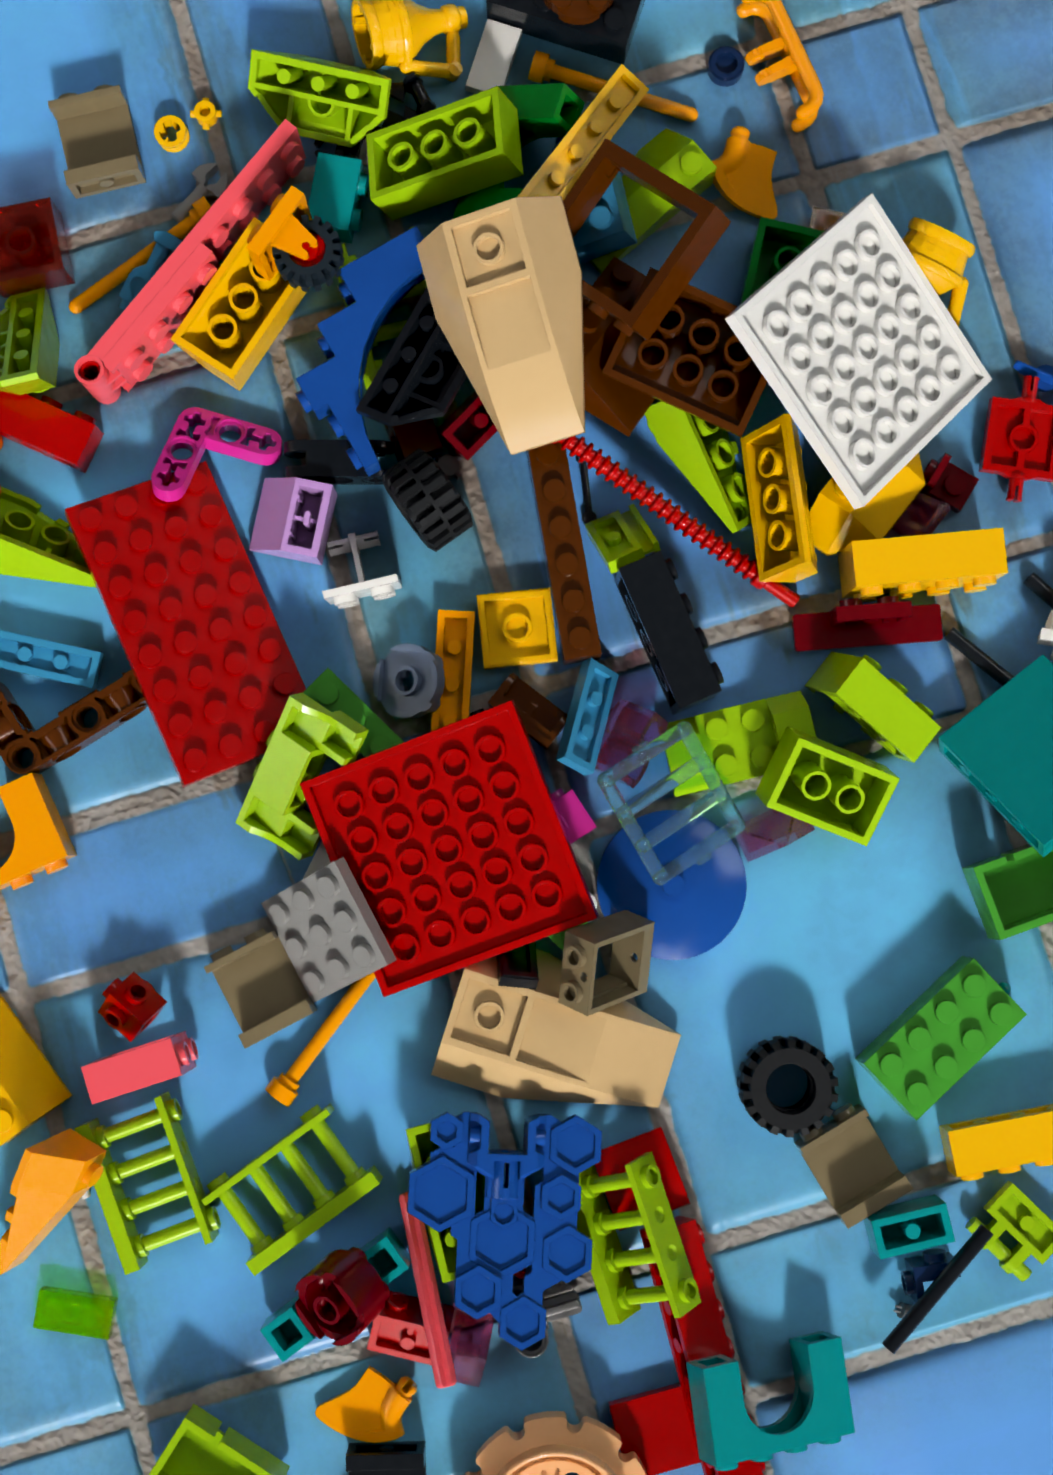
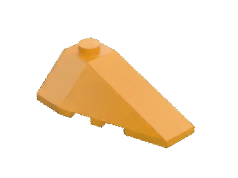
M71 1128L25 1149L10 1189V1194L14 1195L16 1200L14 1207L11 1206L6 1210L5 1220L11 1223L0 1241V1275L23 1263L87 1190L97 1183L103 1173V1166L101 1164L107 1150Z

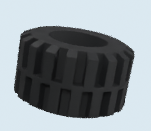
M418 448L382 474L383 485L393 502L423 543L433 551L437 552L473 526L471 513L462 497L440 466L427 452Z
M774 1036L773 1040L759 1042L757 1049L753 1050L751 1048L746 1054L748 1059L745 1063L741 1062L739 1067L741 1076L737 1077V1086L740 1088V1093L738 1094L740 1101L754 1121L761 1127L766 1128L770 1133L775 1135L781 1133L785 1137H794L795 1133L804 1136L810 1134V1128L815 1127L819 1129L824 1125L821 1120L825 1115L830 1118L834 1111L830 1108L832 1102L837 1103L839 1095L835 1092V1086H839L838 1078L832 1072L835 1069L831 1062L824 1057L825 1055L808 1042L789 1036V1038ZM782 1065H798L805 1071L807 1076V1090L803 1098L789 1107L774 1105L766 1093L769 1076Z

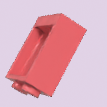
M186 1031L99 1058L82 1066L81 1070L93 1105L182 1076L196 1067L195 1060L199 1058L194 1039L192 1037L188 1038Z

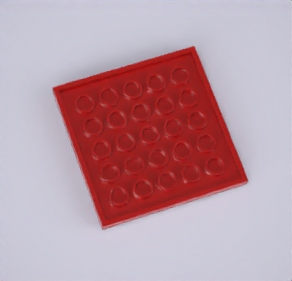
M514 699L300 783L330 862L332 863L342 857L345 858L397 959L374 972L383 997L598 917Z

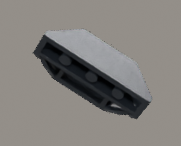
M427 287L356 409L358 414L389 427L445 416L467 377L435 319Z

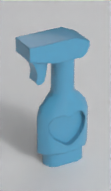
M154 231L153 238L156 245L147 263L134 268L129 273L118 295L122 298L118 305L119 308L126 309L163 265L169 251H174L183 240L166 231Z

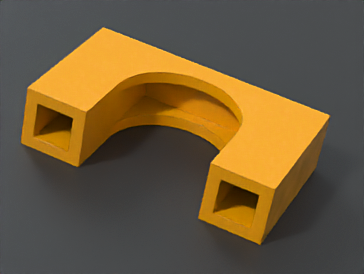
M31 772L0 786V797L10 817L15 833L12 853L5 864L0 867V890L11 886L13 890L22 888L33 883V875L46 870L49 875L68 867L67 860L77 856L42 774Z

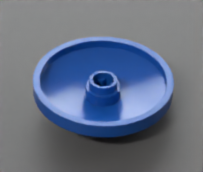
M662 810L648 813L634 819L621 828L604 850L596 878L597 898L603 916L606 917L623 910H628L654 921L651 957L664 960H681L695 957L709 951L723 941L734 928L741 915L747 890L744 864L738 849L729 836L712 821L695 813L681 810Z

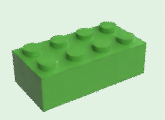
M961 956L855 1059L907 1115L918 1120L1027 1014L974 958Z

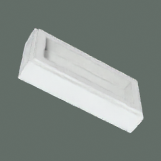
M487 19L465 85L466 91L477 94L496 86L506 85L522 37V29Z

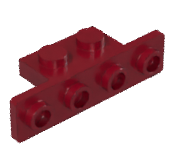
M899 596L877 598V603L862 604V599L860 598L845 599L839 601L840 606H836L830 612L795 614L792 617L794 650L796 652L938 642L943 639L939 604L912 606L911 601L900 602Z

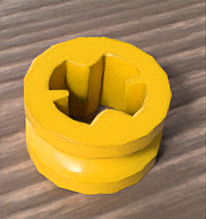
M166 115L155 124V139L164 150L175 153L186 148L189 143L190 134L188 128L179 117ZM169 127H174L177 131V139L175 141H170L166 137L168 135L166 129Z

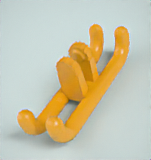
M741 0L742 3L736 8L738 17L746 18L752 15L760 17L772 38V41L752 49L746 54L745 60L748 66H754L781 56L782 60L762 69L756 74L754 79L758 86H763L790 75L803 102L796 109L797 118L791 122V129L797 133L802 132L814 123L818 116V110L823 103L824 92L819 77L781 0Z

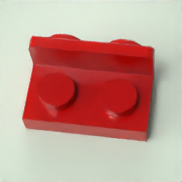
M390 1291V1296L386 1300L383 1310L373 1320L367 1350L432 1365L418 1297L406 1295L402 1292ZM441 1303L449 1338L455 1308Z

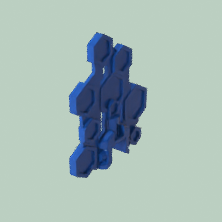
M464 1111L457 1116L445 1112L430 1120V1141L439 1147L430 1152V1161L409 1172L407 1212L438 1232L451 1226L450 1235L457 1239L454 1305L476 1320L490 1313L498 1322L499 1337L522 1351L545 1338L546 1309L543 1307V1291L560 1281L568 1283L591 1270L592 1239L577 1230L578 1211L581 1207L579 1173L601 1161L602 1131L576 1114L563 1121L550 1114H536L524 1119L523 1150L489 1149L490 1121L478 1112ZM506 1163V1179L504 1184V1165ZM543 1168V1180L534 1185L532 1217L523 1211L525 1178ZM477 1172L485 1176L483 1210L475 1213ZM531 1265V1272L524 1275L523 1292L516 1295L513 1292V1275Z

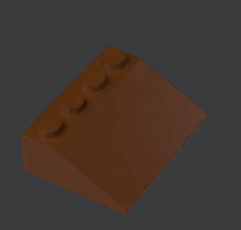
M614 256L592 286L630 311L646 276ZM583 297L585 410L629 437L655 398L602 374L621 331L613 326L616 319L608 315L603 320L586 307L589 301Z
M650 267L632 308L651 283L658 270ZM689 284L649 341L635 332L630 337L620 332L602 371L603 375L739 437H742L767 383L725 320L738 306Z

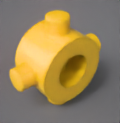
M204 97L202 101L195 105L194 110H190V117L196 118L203 130H209L210 127L216 124L218 117H222V111L216 110L210 99Z

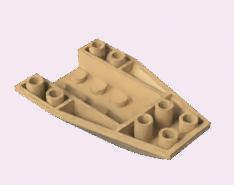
M515 197L441 223L416 245L435 319L510 454L515 455L585 433L582 270L562 197Z
M536 949L539 978L536 989L498 986L496 956L464 968L431 1075L501 1098L659 1108L681 1034L626 1000L589 1016L558 1003L562 961L552 954Z

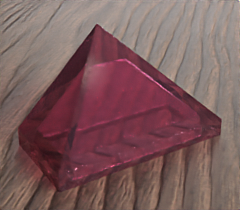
M770 809L731 828L747 862H750L791 844L812 832L815 828L809 823Z

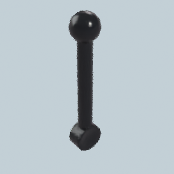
M583 461L579 464L585 507L582 521L585 525L596 520L597 516L592 511L587 462Z

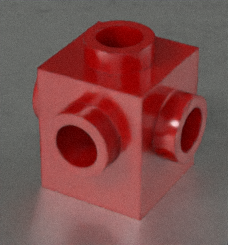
M133 972L123 982L117 978L105 989L102 995L106 999L98 1013L104 1017V1020L110 1027L117 1029L132 1042L156 1019L167 1001L155 991L148 981L143 980Z

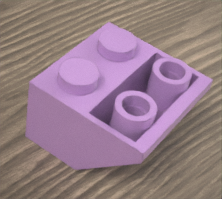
M297 477L265 478L249 550L322 565L338 495L334 486Z

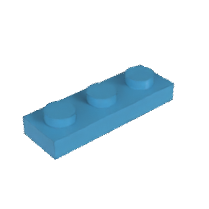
M0 630V669L96 690L104 653Z
M593 658L586 659L581 663L556 757L557 761L584 776L595 771L619 677L618 673Z

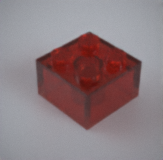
M48 197L0 207V295L3 298H7L11 295L44 287L50 289L74 284L75 279L62 214L51 198Z

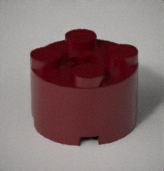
M352 1247L349 1250H334L327 1254L297 1283L295 1291L298 1290L299 1299L295 1302V1306L301 1321L313 1335L319 1339L327 1336L335 1340L332 1343L333 1345L343 1346L351 1343L381 1313L386 1300L390 1296V1290L388 1285L382 1281L375 1268L368 1262L366 1254L361 1249Z

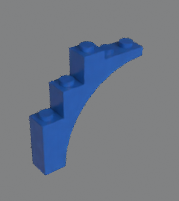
M417 226L340 268L342 283L337 285V288L348 307L317 324L321 337L317 338L316 341L326 359H331L296 378L301 390L295 394L306 414L313 410L318 420L332 414L327 418L337 438L345 435L351 446L345 450L356 470L363 467L368 477L380 471L381 467L370 444L364 417L358 414L356 409L363 398V381L367 359L378 331L392 309L414 286L425 279L416 247L424 237Z

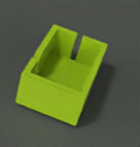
M193 1404L149 1475H287L290 1466L233 1428L228 1427L224 1433L219 1429L222 1421L196 1404Z

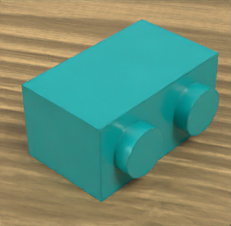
M318 152L308 207L312 219H314L315 215L321 217L324 224L328 221L332 225L333 231H337L341 242L352 243L354 231L360 232L362 226L363 210L359 209L361 196L366 197L368 194L369 174H365L361 159Z
M935 1194L885 1206L864 1219L870 1248L880 1260L956 1242L947 1205Z

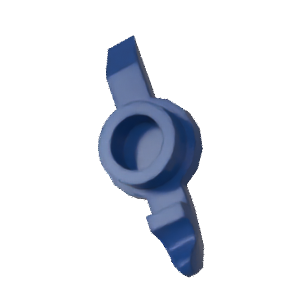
M1019 360L1015 361L1013 368L1024 376L1031 375L1032 378L1034 376L1040 378L1038 391L1049 392L1053 390L1052 366L1041 365L1035 368Z

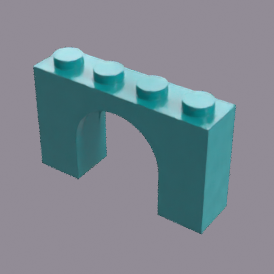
M819 1331L789 1338L795 1380L793 1399L785 1414L776 1422L766 1426H756L746 1411L738 1360L719 1354L686 1362L699 1459L714 1466L715 1470L730 1471L738 1468L739 1462L746 1460L753 1462L769 1461L773 1459L774 1453L781 1451L799 1453L806 1451L809 1444L817 1442L820 1444H835L841 1441V1436L855 1433L841 1337Z

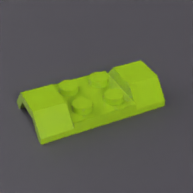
M801 690L657 725L671 775L674 798L763 776L787 726L817 738L809 705Z

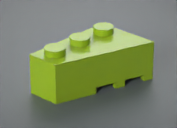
M831 651L806 683L805 687L813 693L815 691L825 693L835 702L832 708L841 715L844 712L850 715L862 726L860 729L895 757L915 763L941 729L931 719L934 715L933 712L922 703L911 701L906 696L908 690L895 679L889 678L888 680L881 674V665L868 655L859 657Z

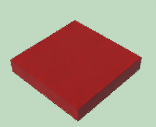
M680 1382L608 1402L615 1431L621 1437V1453L627 1454L634 1451L640 1458L647 1475H656L701 1462Z

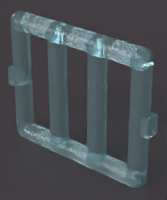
M687 721L678 723L650 742L642 741L632 747V754L601 773L597 778L600 789L651 878L657 885H664L695 863L697 865L704 864L713 858L711 852L737 836L746 827L742 815L691 724ZM682 739L692 759L626 802L615 782ZM700 772L710 791L644 835L634 815ZM718 804L728 823L665 866H662L652 848Z

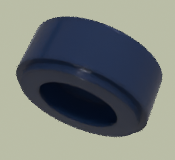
M722 46L717 48L709 57L707 65L709 78L719 86L728 87L734 85L742 76L745 65L744 58L734 47Z

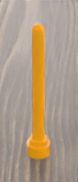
M538 50L535 51L528 75V80L540 84L543 81L551 82V79L595 93H599L608 81L557 65L556 60L550 58V54ZM646 93L637 105L687 122H694L698 118L696 108Z
M204 196L191 204L193 208L188 211V217L167 232L181 240L184 239L211 207ZM155 240L69 302V310L74 314H79L123 283L134 268L147 263L156 245Z
M374 972L350 986L286 1074L282 1072L279 1077L274 1076L265 1090L273 1098L287 1107L292 1104L298 1095L296 1091L300 1086L298 1081L376 978Z

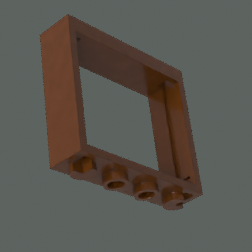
M605 139L563 201L573 238L618 172H621L695 218L631 311H628L582 280L583 297L589 301L586 307L603 320L608 315L615 318L613 326L626 336L630 337L635 332L649 341L731 221L713 203L610 140Z

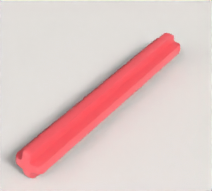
M408 1192L399 1195L401 1214L435 1384L437 1388L442 1389L455 1385L457 1379L425 1223L407 1212Z

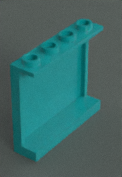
M1042 654L939 736L938 740L939 751L1044 858L1053 850V662Z

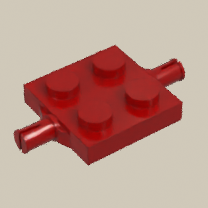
M1031 375L1023 377L1021 397L1008 399L993 396L989 399L978 472L998 474L1009 479L1006 497L1008 502H1022L1024 481L1053 482V405H1048L1036 399L1040 378L1037 376L1032 378Z

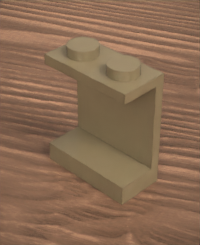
M100 85L90 92L81 94L66 93L59 96L58 99L48 101L49 109L57 120L68 170L63 171L66 185L76 199L146 183L128 101L120 85Z
M265 928L244 937L246 945L235 951L229 945L210 955L213 962L204 966L207 974L211 972L214 974L243 1032L238 1036L245 1049L317 1011L276 931L267 933Z
M851 1103L832 1113L834 1119L825 1123L819 1129L815 1127L810 1128V1134L800 1135L801 1139L794 1142L839 1219L848 1229L913 1190L907 1177L898 1170L868 1120L869 1114L866 1109L859 1104L853 1106Z

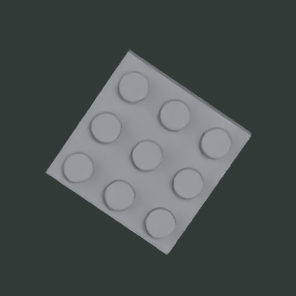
M344 857L333 861L261 903L312 1003L397 960Z

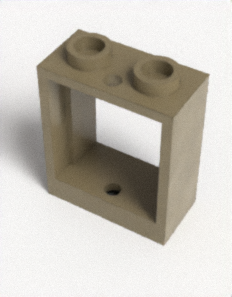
M623 910L565 931L558 1003L589 1016L647 992L655 922L628 910ZM613 943L610 972L608 975L595 979L598 948Z

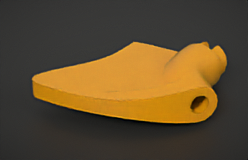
M735 126L731 129V136L727 138L722 155L712 160L717 167L713 184L720 194L739 210L759 219L764 217L775 220L778 210L772 186V169L777 152L751 143L748 140L750 138V131L746 127Z
M369 1365L363 1376L351 1389L320 1404L315 1414L327 1426L347 1437L371 1443L392 1441L405 1435L402 1416L412 1402V1395L417 1392V1385L408 1376H403L398 1380V1383H394Z

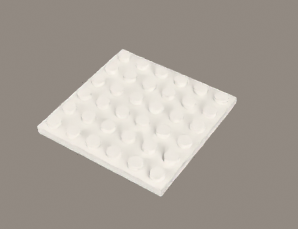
M873 193L862 198L725 318L854 510L864 507L992 380Z

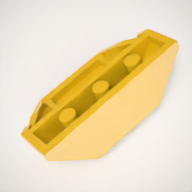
M919 453L864 507L855 510L831 477L818 494L809 511L812 519L814 547L824 555L830 556L841 552L851 541L885 538L925 487Z

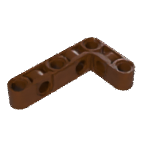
M131 669L126 673L123 672V677L101 691L96 689L58 713L59 717L38 730H35L9 689L0 682V756L12 772L21 775H27L31 772L41 774L140 714L148 705L133 670ZM95 709L98 713V721L93 727L87 728L84 724V716L89 710ZM30 748L34 754V760L29 767L24 768L21 765L20 756L26 749Z

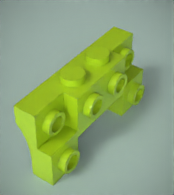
M303 692L289 695L278 724L267 739L266 745L268 747L263 759L254 769V780L235 823L247 832L277 844L299 861L313 856L321 837L312 814L304 809L307 801L300 783L319 776L327 756L342 766L355 762L369 729L341 710L329 711Z

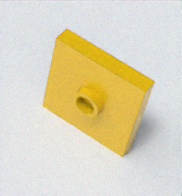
M550 587L476 595L484 670L558 662Z

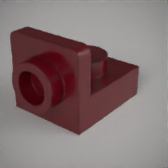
M945 453L937 461L931 459L923 471L925 487L921 490V493L955 513H959L979 479L950 463L949 461L952 456Z

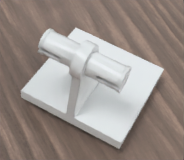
M377 530L357 536L355 532L349 533L348 538L327 542L328 548L331 549L328 550L330 557L352 552L359 583L322 591L324 599L329 604H335V606H338V609L349 608L359 605V598L372 596L375 601L396 596L395 590L402 588L401 580L397 574L367 581L365 579L360 550L381 546Z

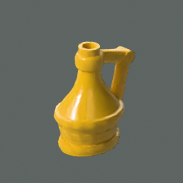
M412 0L352 1L351 18L354 38L362 62L367 69L376 71L382 66H394L400 68V71L406 75L415 72L419 76L445 78L451 82L459 78L463 72V67L461 65L460 35L458 32L460 29H466L468 26V15L464 6L445 4L439 9H434L417 4ZM441 33L446 35V63L413 60L424 44Z
M913 217L908 223L909 231L902 240L938 296L952 290L948 311L959 327L969 285L968 279L963 274L967 259L974 255L976 247L966 239L924 219Z

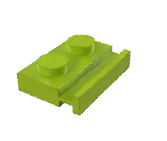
M634 504L629 505V511L622 514L617 510L585 524L590 540L611 574L616 573L618 568L642 559L651 552L656 553L661 550L658 540Z

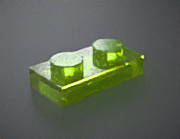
M43 1286L39 1290L33 1328L109 1340L113 1332L118 1297Z

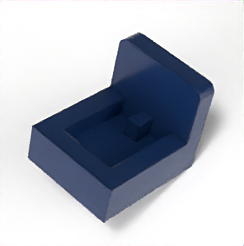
M935 1248L923 1251V1256L904 1258L906 1271H901V1281L905 1295H910L916 1303L924 1293L923 1282L934 1281L954 1257L950 1252Z

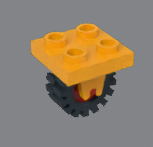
M291 185L285 194L281 193L275 198L270 207L271 214L263 225L258 224L253 228L247 239L248 245L246 248L257 273L268 281H271L276 272L279 271L284 281L288 280L290 286L295 289L297 286H301L302 291L309 292V287H314L315 291L322 290V284L326 283L329 287L333 284L332 277L336 276L338 278L341 274L340 266L344 265V252L337 231H333V227L328 221L324 224L321 217L315 215L314 219H312L305 194Z

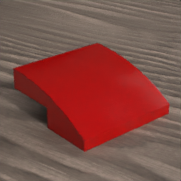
M662 1127L601 1150V1161L595 1164L599 1177L626 1172L624 1165L644 1153L652 1151L656 1165L661 1173V1180L671 1210L674 1211L690 1205ZM632 1188L605 1192L613 1214L639 1210Z

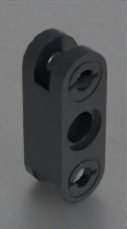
M289 440L284 443V455L286 457L306 459V465L285 467L284 477H297L332 485H382V474L387 470H382L381 468L380 471L369 477L363 467L356 470L345 451L351 447L347 440ZM369 440L377 459L378 457H385V455H391L395 452V444L393 442Z

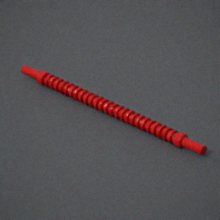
M573 436L557 441L561 444L562 451L566 448L570 450V457L577 455L579 463L583 461L588 463L587 469L594 467L597 476L601 473L604 474V480L606 482L612 480L614 488L621 486L623 494L627 492L631 494V500L639 499V505L644 506L646 504L648 512L656 511L658 519L664 517L666 525L673 523L675 531L679 529L683 531V537L690 535L692 543L696 541L700 543V549L707 547L709 555L714 553L717 555V561L723 559L725 560L726 567L731 565L734 567V573L742 572V578H750V584L756 589L764 588L791 608L798 603L800 596L783 583L759 582L756 559L749 561V554L741 555L739 547L735 549L731 547V541L724 543L722 535L718 537L714 535V529L707 531L705 523L701 525L697 523V517L692 519L688 517L689 511L682 513L680 505L675 507L671 505L672 499L664 500L662 492L655 494L654 486L647 488L645 480L641 482L636 480L637 474L630 476L628 468L620 469V462L612 463L610 455L603 457L602 449L595 451L593 443L588 445L584 443L585 437L577 438Z

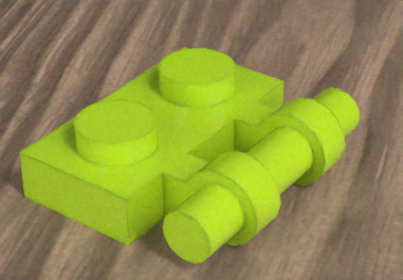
M1008 1180L983 1207L994 1219L988 1225H984L977 1217H973L967 1222L965 1228L973 1234L982 1224L994 1235L982 1249H988L999 1260V1266L1007 1274L1013 1273L1023 1282L1032 1273L1031 1269L1023 1263L1030 1255L1043 1265L1053 1254V1221ZM1005 1230L1019 1242L1013 1249H1009L998 1239Z

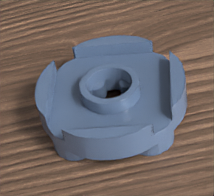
M403 643L394 646L389 650L393 652L388 654L385 660L380 659L374 671L373 691L377 701L382 702L383 706L387 709L385 710L387 713L403 719H417L427 713L435 712L440 706V698L445 685L441 657L432 653L428 648L416 644ZM410 672H412L414 685L409 690L407 686L403 685V679L409 678Z

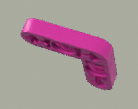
M199 407L187 408L178 416L151 475L153 493L158 499L165 502L181 499L188 489L205 449L258 465H273L282 456L281 436L271 428ZM195 423H200L201 425L195 427L193 438L189 437V427H193ZM226 431H235L241 437L236 441L227 442L220 436ZM247 438H252V440H249V445L247 446ZM265 444H270V445H271V446H268V447L266 448V450H261V449H260V447L263 448V447L265 446ZM183 448L190 450L193 454L187 459L180 460L174 458L172 453L177 449ZM171 470L175 471V482H171L169 486H163V483L169 481L172 475Z

